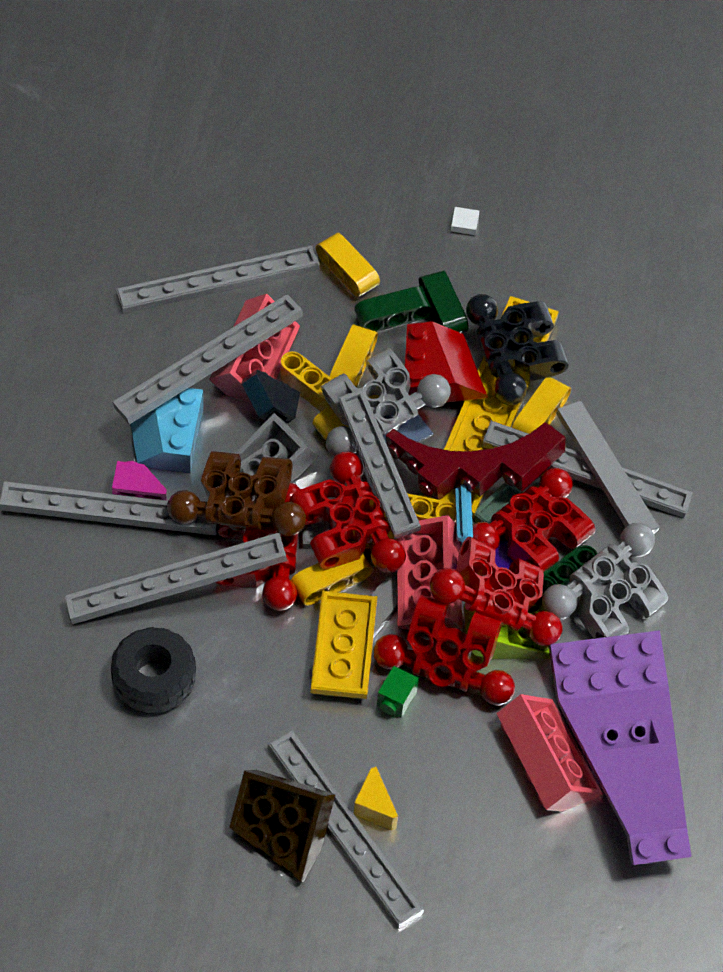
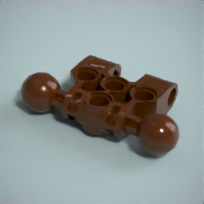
M211 451L201 478L208 501H200L194 492L181 490L171 495L167 503L169 516L179 524H190L198 517H204L208 524L217 523L225 525L235 531L250 527L261 530L264 525H272L279 534L294 536L302 531L306 523L304 510L297 503L285 502L293 470L291 459L263 457L256 474L249 475L248 473L240 472L241 457L239 454Z

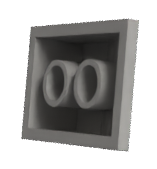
M275 413L236 452L241 457L240 472L248 473L249 475L256 474L263 457L291 459L293 464L291 481L299 477L319 457Z

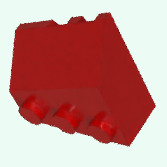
M433 321L407 324L405 368L410 375L409 396L417 392V387L425 376L437 374L443 376L451 387V394L447 402L488 398L464 334Z

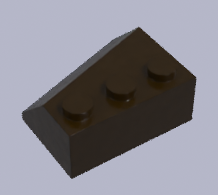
M257 769L245 770L229 828L254 847L260 848L272 857L274 862L284 866L294 874V877L303 882L321 852L336 794Z

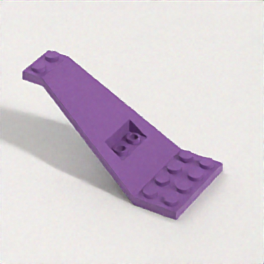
M660 630L549 645L557 703L627 835L631 865L692 857ZM636 727L643 729L641 737L635 735ZM609 730H612L616 735L613 741L607 738Z

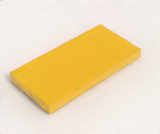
M322 591L310 693L367 699L378 596Z

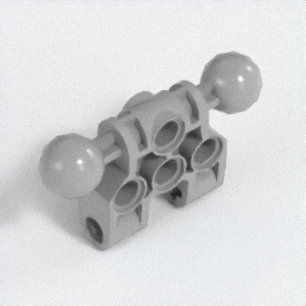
M387 348L366 360L367 368L375 380L368 381L362 388H356L344 373L320 386L324 398L344 425L348 424L338 402V397L364 389L382 435L389 433L392 429L397 431L407 420L418 416L417 409L424 405L433 408L443 406L451 394V387L448 381L441 375L431 374L425 376L420 381L417 392L409 396V372L391 348ZM395 382L403 383L399 386L392 385ZM372 395H378V396H380L379 398H376V399H371V398H369V397L372 396ZM386 415H393V416H394L393 418H390V419H385V418H383V417L386 416ZM339 426L329 432L326 439V448L333 457L340 452L350 451L355 454L357 453L358 448L349 427Z
M642 523L627 525L621 533L620 544H609L570 575V583L568 585L555 584L545 591L542 596L544 611L553 612L560 619H565L574 612L577 598L580 597L578 617L594 639L627 635L630 632V628L619 611L620 604L628 601L639 615L648 618L668 601L665 589L648 565L631 563L628 559L630 556L643 557L652 550L655 544V536L652 529ZM596 565L601 569V576L596 571ZM632 572H633V573L635 574V576H636V579H637L636 583H635V582L633 581V579H632V575H631ZM612 588L617 592V599L612 594ZM593 603H594V604L597 606V608H598V613H597V614L593 611V608H592Z

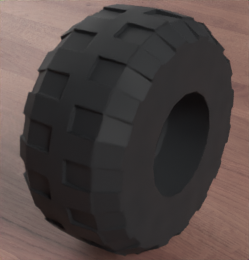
M154 627L136 630L126 638H123L113 652L111 679L114 690H116L118 697L135 710L145 713L169 711V709L183 703L193 689L196 678L195 657L189 643L178 633L176 634L169 629ZM152 663L162 664L168 668L162 675L154 677L145 676L139 672L142 667Z

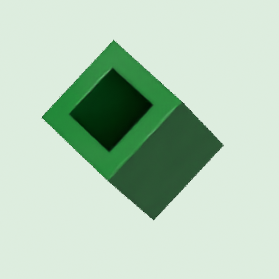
M393 666L378 691L376 706L389 715L395 714L402 718L417 692L419 678Z

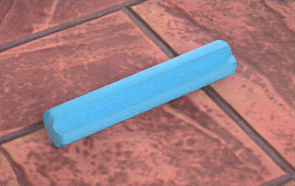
M461 484V487L455 488L457 540L463 544L468 536L473 537L471 492L466 489L464 484Z

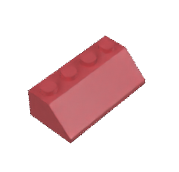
M267 293L246 300L234 326L275 301ZM296 321L214 371L209 380L226 396L251 403L242 386V380L257 369L277 379L280 372L281 357L289 352L300 325Z
M448 515L419 520L421 530L397 538L404 546L406 553L404 564L397 570L399 628L410 629L415 607L421 594L434 598L429 586L433 574L443 568L456 570L461 541L457 540L456 523ZM461 600L448 605L444 621L447 628L462 629Z
M520 694L496 713L501 722V729L509 737L513 745L514 754L521 760L526 770V777L534 785L538 793V800L546 810L563 812L603 795L553 699Z

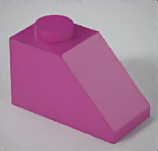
M117 461L112 494L167 501L166 488L144 464L134 461Z

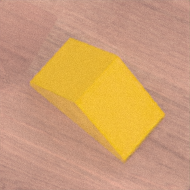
M373 767L370 769L356 798L354 815L386 829L394 830L397 829L398 814L377 767Z

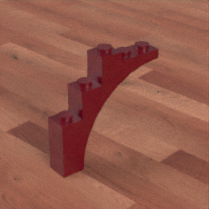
M546 422L530 434L512 443L477 451H449L430 447L409 439L395 429L386 434V444L392 458L395 460L399 459L406 464L413 474H418V487L425 496H431L438 500H441L459 482L464 484L468 491H473L481 497L501 477L509 486H515L522 492L565 452L566 437Z

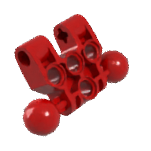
M350 451L340 452L334 456L329 467L331 476L335 481L329 479L296 491L290 497V502L297 503L306 514L305 525L320 521L329 522L330 530L318 534L310 542L319 565L322 569H330L359 560L366 544L373 542L374 547L371 552L373 565L379 571L385 573L396 572L402 567L406 559L404 546L398 540L389 538L387 535L390 532V526L382 512L379 499L374 495L369 483L361 481L364 471L361 458Z
M551 468L546 470L540 477L538 488L532 486L524 493L514 495L508 504L492 515V522L490 524L486 522L474 524L473 538L495 547L496 550L500 543V536H503L507 540L508 557L513 561L516 558H520L542 568L543 572H545L559 561V554L556 548L548 541L549 538L554 537L567 547L575 549L594 535L596 528L593 521L567 498L573 488L572 477L561 468Z
M290 483L285 502H290V497L296 491L301 490V488L294 483ZM219 524L218 533L221 537L243 540L244 543L278 533L272 525H264L261 530L250 527L235 531ZM280 534L282 544L288 545L284 547L287 561L215 583L221 586L257 588L268 580L262 592L265 603L273 610L282 611L289 609L294 605L298 594L297 587L289 579L290 575L294 574L296 570L298 534L294 536H283Z
M468 536L464 540L459 551L456 570L451 568L438 570L433 574L429 582L432 596L440 603L450 604L457 600L464 601L465 609L468 611H476V613L501 620L503 626L507 624L514 631L519 630L521 627L527 629L530 639L537 645L547 647L559 640L563 632L560 618L553 612L541 611L534 615L528 613V610L542 597L543 569L520 558L514 559L509 569L498 567L495 563V547Z
M421 594L416 604L407 640L413 650L408 649L403 638L394 634L382 636L374 645V659L384 669H392L393 666L399 668L405 665L413 668L414 675L426 677V679H429L437 686L455 687L464 692H467L469 687L480 690L484 700L491 705H503L510 701L515 694V682L507 672L493 670L486 675L476 672L487 667L494 655L502 626L501 620L475 612L468 632L464 634L457 628H447L444 621L449 604L440 603L434 598ZM419 632L427 634L429 640L423 639ZM445 641L454 643L456 648L448 647ZM472 650L481 652L483 657L475 656ZM439 666L447 668L449 673L442 672Z

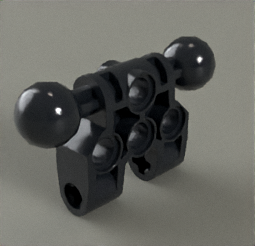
M478 294L473 296L467 303V317L471 323L479 326L477 335L484 352L485 361L488 363L491 375L498 377L494 385L495 397L505 405H516L522 402L527 393L525 380L532 382L562 374L569 367L567 358L559 341H533V338L548 334L554 327L547 305L544 302L536 301L509 306L501 316V319L495 320L499 312L497 302L489 295Z

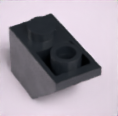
M258 369L242 380V386L259 418L267 421L275 413L287 424L296 418L300 396L299 391Z

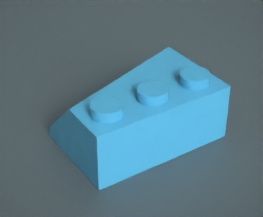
M187 388L130 424L137 463L144 464L147 468L191 473L203 413V390Z

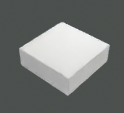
M455 207L451 232L476 235L480 211Z

